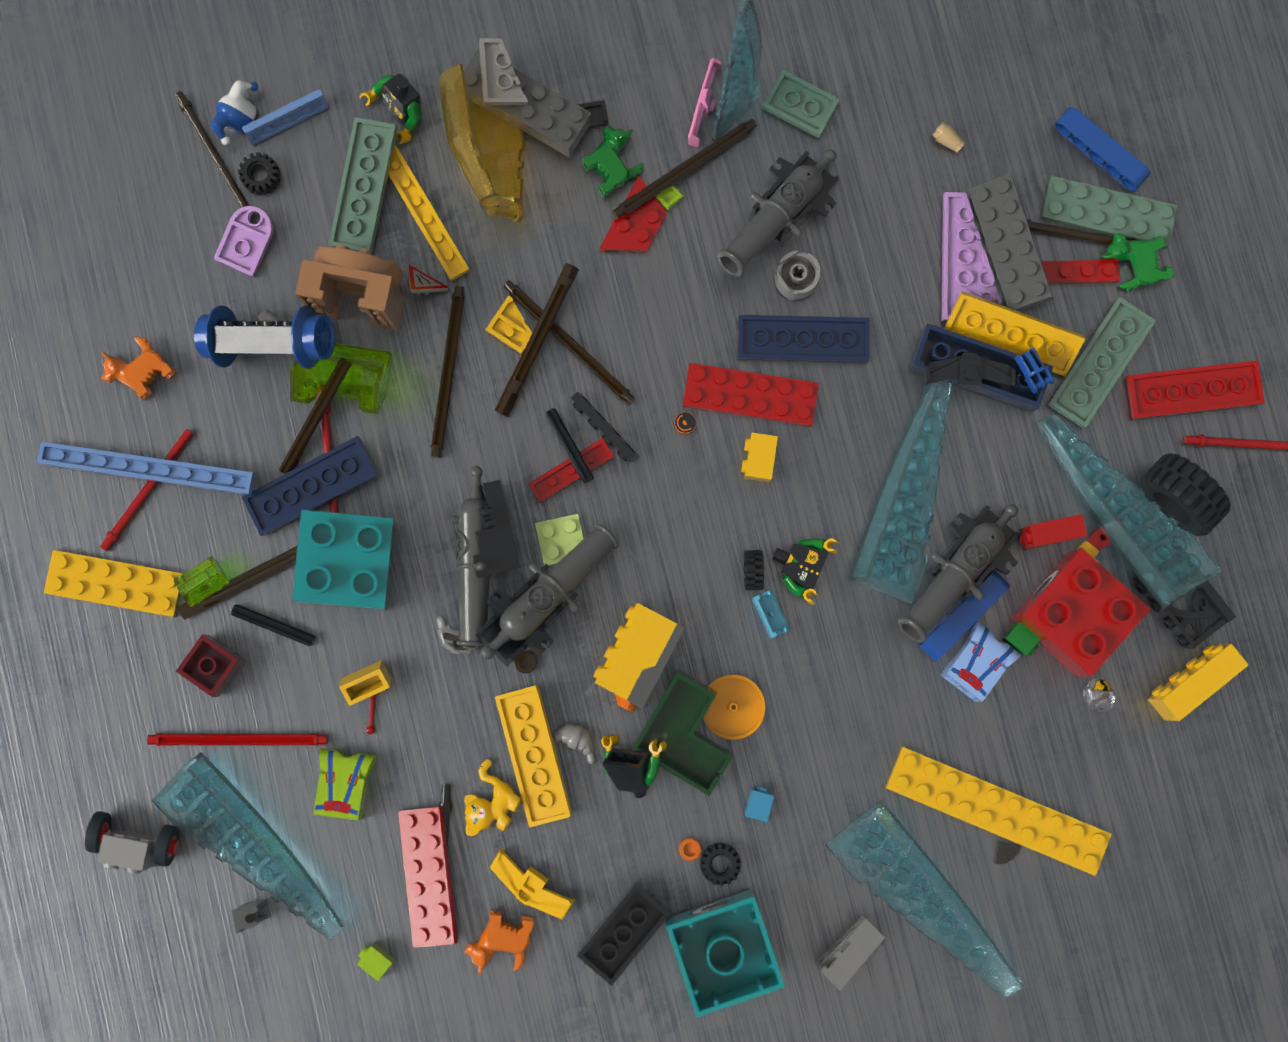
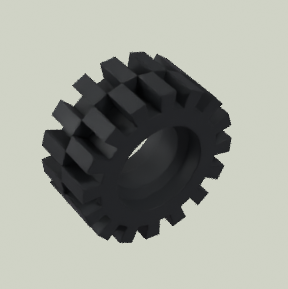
M256 152V156L251 153L249 154V159L243 158L245 163L240 162L241 170L238 169V174L240 175V181L251 193L254 192L256 195L260 193L267 195L266 191L271 193L273 192V187H278L277 181L280 182L281 178L279 175L281 173L271 157L265 153L261 155L260 152ZM257 167H265L267 169V177L262 181H255L252 178V172Z
M762 550L744 551L745 590L764 589V556Z
M715 843L707 847L702 853L700 867L706 880L714 885L724 886V884H730L731 881L737 879V875L741 871V861L737 851L732 846L725 843ZM719 855L725 856L729 860V868L723 873H718L712 868L713 859Z

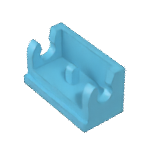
M773 590L752 598L770 639L790 630Z

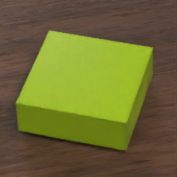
M671 185L655 197L668 212L684 196L674 185Z

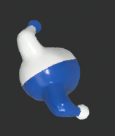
M238 80L233 84L230 92L219 100L216 107L217 115L210 123V127L221 139L223 145H229L231 142L230 138L224 133L225 127L237 133L244 132L242 127L254 120L256 107L244 98V91L247 89L257 91L258 84L256 82L248 83Z

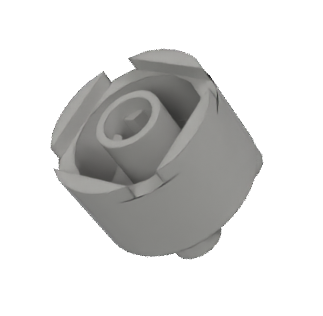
M800 251L787 253L780 260L775 273L777 289L789 300H800L808 297L814 292L819 282L820 265L817 259L809 253ZM794 273L797 275L801 274V278L794 277Z

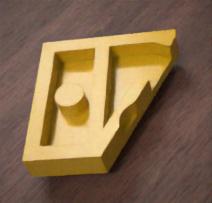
M509 295L485 329L486 332L520 354L523 353L532 335L529 326Z

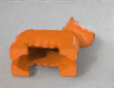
M134 337L141 347L142 353L129 364L102 352V356L106 359L103 364L105 371L101 377L102 380L108 383L119 380L136 391L137 395L143 400H146L153 394L148 384L152 383L151 380H155L154 376H157L158 372H162L161 375L168 380L177 374L175 369L166 362L165 358L152 348L151 342H147L146 337Z
M490 909V919L480 936V940L476 943H469L464 952L470 955L472 962L478 966V975L482 973L484 967L489 963L494 952L497 950L515 953L513 970L517 971L520 966H524L523 960H526L525 951L530 944V933L533 930L534 918L533 916L522 915V924L516 928V925L511 926L510 922L507 924L506 921L501 922V911Z

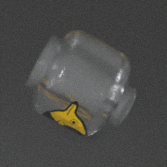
M1090 680L1083 689V696L1091 710L1105 713L1114 707L1117 697L1107 680Z

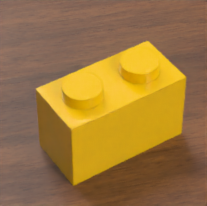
M751 433L750 438H746L744 451H748L747 460L743 459L741 472L745 473L744 479L764 482L772 480L778 436Z
M380 660L343 677L339 688L348 705L351 706L390 688L392 677L383 660Z

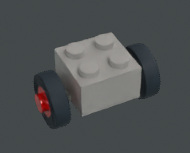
M97 811L91 817L85 833V850L99 853L97 862L105 863L104 867L118 869L120 866L127 868V872L141 873V871H147L148 868L156 865L168 867L178 851L179 828L176 826L164 825L158 838L119 830L112 832L111 815L106 812Z

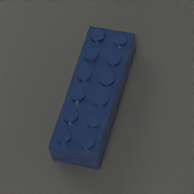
M928 323L923 328L910 370L924 374L925 363L961 356L963 353H976L979 357L1013 366L1015 368V387L1009 388V386L983 379L980 387H959L1032 412L1040 408L1046 388H1039L1037 393H1033L1027 382L1023 381L1025 377L1014 359L1019 354ZM1043 363V364L1045 365V367H1046V366H1049V367H1048V370H1049V372L1051 373V372H1052V369H1053V366H1052V365H1049V364H1046V363ZM1041 372L1042 379L1046 378L1043 372ZM1033 376L1031 379L1034 383H1036L1037 381ZM958 378L945 380V382L958 386Z

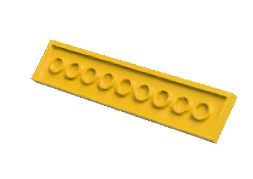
M901 747L885 787L1094 876L1097 874L1112 835L905 747Z

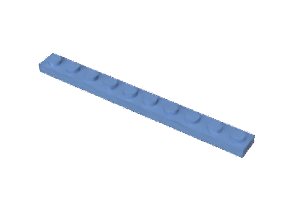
M42 441L37 463L41 465L245 495L252 494L255 473Z

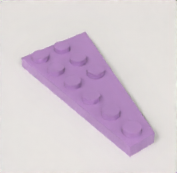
M944 192L941 321L947 322L961 290L1002 305L1000 295H998L994 283L995 279L986 252L983 250L980 233L977 231L973 219L974 215L966 193Z

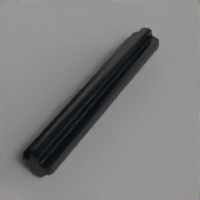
M555 408L548 410L545 415L581 480L585 484L592 481L594 477Z
M235 604L231 610L232 616L304 645L312 646L314 643V635Z

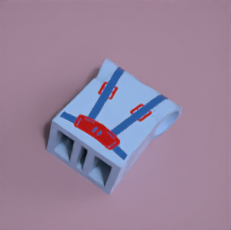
M977 620L971 627L966 642L940 675L973 701L983 702L1006 668L1021 657L1022 654L1008 643L998 641L993 632Z

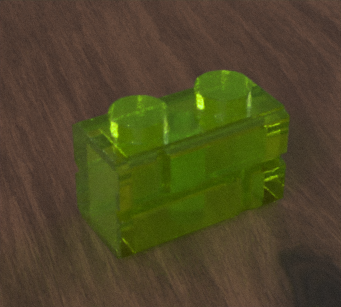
M213 556L173 580L180 595L190 607L202 602L203 599L229 584L223 569Z

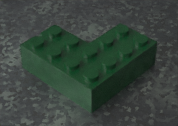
M678 669L631 750L649 752L650 756H652L653 753L649 749L650 743L657 739V747L659 748L660 743L665 741L667 747L659 753V758H661L660 767L710 796L720 779V774L724 773L730 763L733 753L696 731L715 699L717 692Z

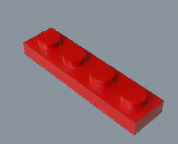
M1119 260L1041 261L1049 284L1118 283L1120 281Z
M603 438L580 451L590 471L595 470L614 458L613 453ZM569 458L528 483L539 503L579 480L580 476Z

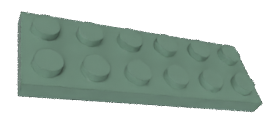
M354 117L328 245L332 247L344 245L353 251H358L359 249L373 251L398 130L396 124Z
M1050 176L1040 219L1110 236L1124 234L1126 239L1151 240L1153 237L1162 236L1165 243L1163 248L1166 249L1169 247L1178 205Z
M1118 297L1047 405L1085 429L1156 320L1123 298Z

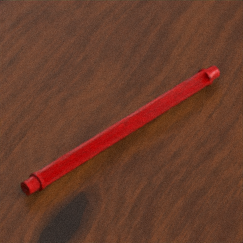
M157 733V735H148L147 743L148 745L319 746L328 744V735H319V733Z

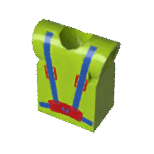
M320 748L319 762L321 772L313 815L362 820L365 811L369 775L374 767L377 756L357 753L348 757L339 750Z

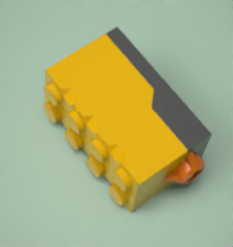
M639 603L635 607L630 606L625 615V618L628 619L625 627L620 625L614 636L618 639L615 646L609 645L604 655L607 661L604 666L599 665L593 675L596 678L595 683L613 692L617 705L631 713L635 712L637 706L643 709L685 630L679 624Z

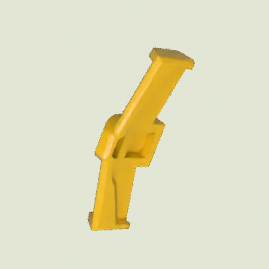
M503 848L498 852L489 867L521 903L561 920L564 919L576 901L573 898H567L544 888L549 880L547 877L531 866L524 873L505 853Z

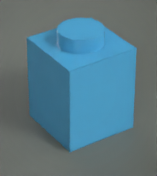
M757 786L756 790L751 788L744 812L746 817L764 822L768 821L774 795L769 794L770 789Z

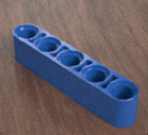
M1069 107L1055 123V128L1059 133L1129 190L1137 191L1150 176L1151 172L1146 165L1076 108Z
M995 570L991 571L978 587L984 593L983 599L978 600L971 595L968 599L962 600L927 636L926 641L919 645L933 661L939 660L1011 586Z

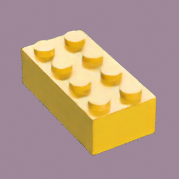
M1220 643L1207 646L1202 651L1204 654L1201 657L1191 659L1186 663V669L1181 673L1177 671L1168 678L1170 682L1165 686L1160 685L1151 692L1152 696L1148 698V701L1164 720H1182L1249 666L1232 644Z

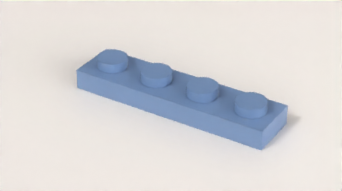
M318 89L250 122L242 128L251 144L255 145L328 109L329 106L321 90Z

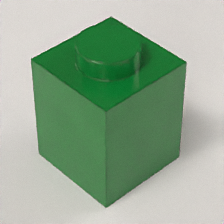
M1015 622L1001 638L1005 643H1008L1021 653V656H1031L1038 649L1037 643L1041 640L1022 622Z

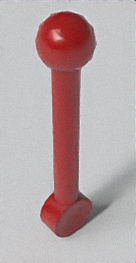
M378 693L371 696L369 725L366 728V733L369 735L375 731L373 719L375 697Z

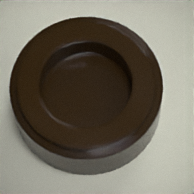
M524 651L515 659L516 669L524 674L533 672L537 666L535 655L528 651Z

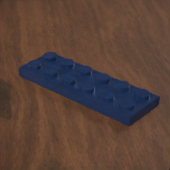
M739 315L738 359L869 362L870 318Z
M356 436L252 491L251 495L242 496V499L259 535L263 537L300 518L301 510L313 511L379 475L361 438Z

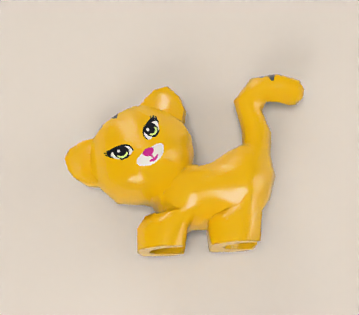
M486 759L481 763L478 773L482 781L494 786L493 800L490 802L474 794L465 795V821L467 823L466 834L468 836H475L480 831L488 829L495 820H497V827L502 831H506L512 821L508 816L509 810L517 812L522 803L521 797L515 794L513 788L507 782L487 773V770L492 766L490 759Z

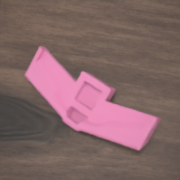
M715 58L710 60L688 136V144L690 146L699 147L700 139L697 136L702 117L707 118L709 111L713 112L716 104V99L713 98L714 89H711L716 71H721L722 62Z

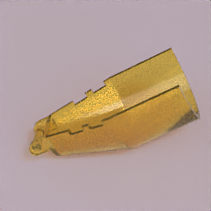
M459 63L443 72L438 79L449 148L480 207L486 209V213L489 216H502L510 218L513 222H521L524 217L522 208L523 179L520 178V169L524 168V162L521 161V152L525 151L523 131L468 99L463 64Z

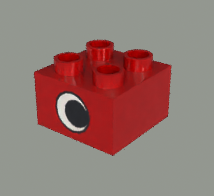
M1081 548L1068 552L1010 618L1015 622H1022L1041 639L1038 643L1076 677H1092L1151 609Z

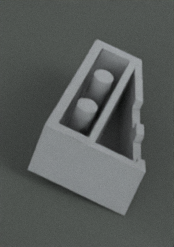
M862 915L816 962V965L825 977L841 991L859 968L867 962L873 952H877L883 946L885 937Z

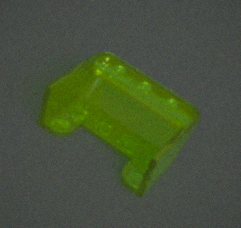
M335 343L330 358L319 360L313 368H303L297 361L291 367L290 401L309 404L315 400L318 394H321L341 358L351 362V367L335 396L346 397L350 400L359 399L358 407L366 414H378L386 398L392 355L385 350Z

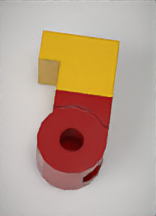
M1106 528L1092 531L1077 550L1083 548L1095 559L1102 548L1111 544L1112 533Z

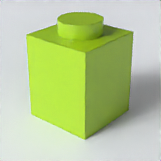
M374 943L371 947L366 945L358 955L361 959L357 965L375 980L379 981L396 959L378 944Z

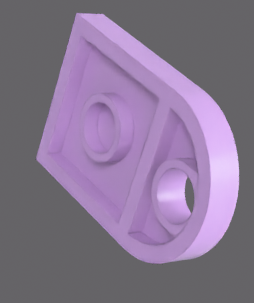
M245 206L238 209L232 215L213 259L255 277L274 232L270 216L264 210L254 206ZM254 213H259L261 217L257 224H252L250 220Z

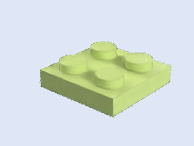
M578 514L535 523L544 565H555L584 539Z

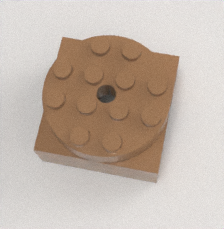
M336 245V248L319 247V249L315 250L313 261L303 259L295 295L304 305L312 306L319 315H327L329 318L336 320L340 319L341 311L338 309L340 294L359 298L358 308L368 314L370 317L369 322L373 327L399 331L405 303V296L400 290L403 270L397 266L396 261L372 256V252L369 250L359 249L357 252L350 250L349 247L344 245Z

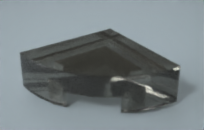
M997 841L994 863L1005 864L1019 854L1022 845Z

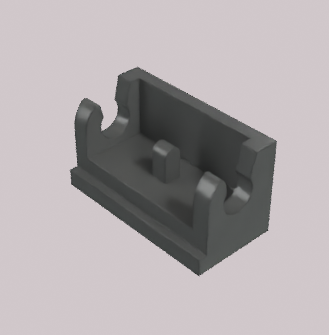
M268 899L243 904L232 910L236 934L248 928H253L259 922L268 918V915L260 917L256 913L259 911L258 908L268 906Z

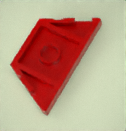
M637 177L625 200L647 186L641 177ZM653 197L628 215H623L619 219L615 218L599 250L602 252L616 250L620 252L636 251L647 253L667 216V212L656 197Z

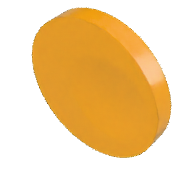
M726 675L714 680L708 686L715 690L717 695L704 715L703 720L714 734L724 739L737 740L751 735L758 729L765 715V700L761 690L753 681L739 675Z

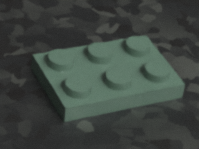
M782 70L762 109L820 138L840 99Z

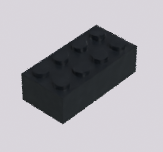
M635 881L578 950L577 957L612 986L669 917L670 910Z

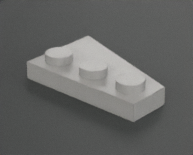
M479 38L483 105H527L528 100L521 89L518 76H516L513 70L512 62L502 38Z

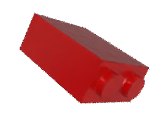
M1083 514L1023 527L1019 529L1021 535L1018 537L1020 546H1023L1025 551L1076 540L1088 535Z

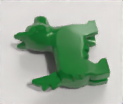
M607 125L602 132L605 140L591 155L585 156L581 161L586 171L596 168L599 175H603L604 180L607 179L606 183H601L598 188L602 198L611 194L613 190L621 188L629 179L637 178V174H642L643 163L627 169L618 154L625 146L633 129L625 132L621 128L614 129Z
M1114 234L1113 243L1108 246V253L1101 255L1102 258L1130 260L1135 277L1119 285V288L1126 289L1128 292L1132 288L1135 290L1140 285H1151L1160 280L1174 277L1171 266L1168 267L1166 265L1162 269L1157 268L1159 267L1157 263L1159 255L1156 252L1165 247L1162 236L1153 237L1151 240L1128 241L1124 234Z

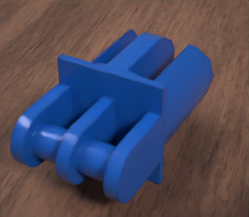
M1034 347L1030 348L1029 352L1027 351L1021 356L1017 355L1014 357L1025 377L1023 381L1027 382L1033 393H1037L1039 388H1046V385L1049 383H1054V379L1048 370L1049 366L1045 367ZM1043 372L1046 378L1042 379L1040 373ZM1033 376L1037 381L1036 383H1034L1031 379Z

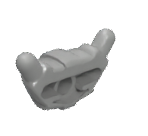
M438 616V631L443 647L456 655L470 654L471 651L478 647L457 645L456 641L460 640L459 629L452 628L451 625L447 624L444 616Z
M566 723V725L559 727L553 732L552 738L554 743H563L571 749H577L586 755L589 764L595 763V745L592 733L585 729L583 725Z

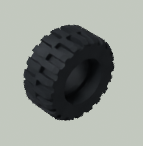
M1170 453L1163 455L1141 478V490L1144 492L1145 497L1149 499L1151 505L1161 515H1164L1168 521L1174 523L1176 527L1194 536L1208 535L1230 511V499L1225 494V490L1218 485V482L1208 472L1202 470L1199 465L1178 454Z

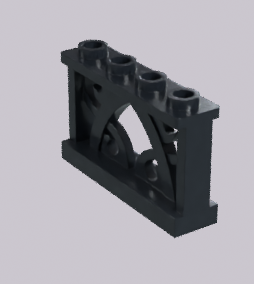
M1181 545L1170 549L1165 555L1133 578L1135 588L1142 595L1145 594L1151 609L1162 616L1163 624L1167 629L1175 633L1177 636L1176 641L1183 648H1196L1197 645L1236 617ZM1170 559L1174 561L1168 573L1159 569ZM1154 573L1165 577V581L1161 579L1154 580L1159 584L1157 589H1154L1149 584V578ZM1181 575H1185V577L1187 578V582L1183 584L1178 582L1175 578L1177 577L1179 580H1181ZM1173 585L1184 589L1195 588L1196 592L1192 598L1194 612L1172 607ZM1200 598L1206 602L1205 606L1199 605L1202 611L1198 608V600ZM1216 615L1218 620L1206 628L1204 618ZM1194 619H1198L1200 631L1196 636H1191L1185 630V626L1190 624L1192 630H1194L1196 627Z

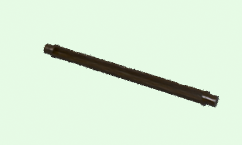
M753 119L743 122L643 188L637 194L620 203L612 211L614 217L619 219L623 215H628L643 203L685 177L688 173L694 171L732 144L750 134L757 127L756 122Z
M508 280L503 286L509 292L508 295L512 296L538 321L543 310L518 285H514ZM555 321L553 322L549 332L603 381L620 400H624L630 405L635 399L630 390L626 389Z
M455 286L454 294H452L432 444L430 445V448H432L431 457L440 458L441 450L444 448L443 442L463 302L465 299V287Z

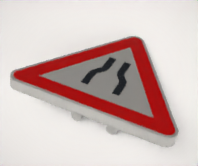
M412 265L407 266L408 285L411 293H415L417 296L420 293H424L427 296L429 292L448 291L449 286Z

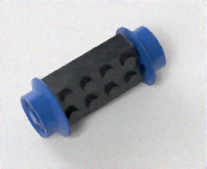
M220 305L213 308L210 314H204L198 318L194 329V342L200 356L210 358L218 367L230 366L238 353L294 354L296 361L301 367L310 369L319 360H327L332 355L335 347V329L332 320L327 315H319L312 306L308 305L302 306L297 310L293 321H237L236 316L229 307Z

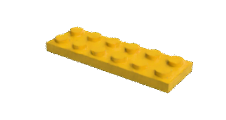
M962 290L944 327L946 330L1019 355L1027 351L1029 352V349L1034 347L1042 362L1053 366L1052 372L1065 377L1085 341L1084 335Z
M53 550L44 593L176 617L185 574Z
M539 685L495 696L529 828L573 816Z

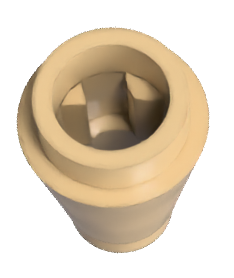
M942 122L932 134L936 138L935 141L954 150L956 153L965 144L953 127L945 122Z

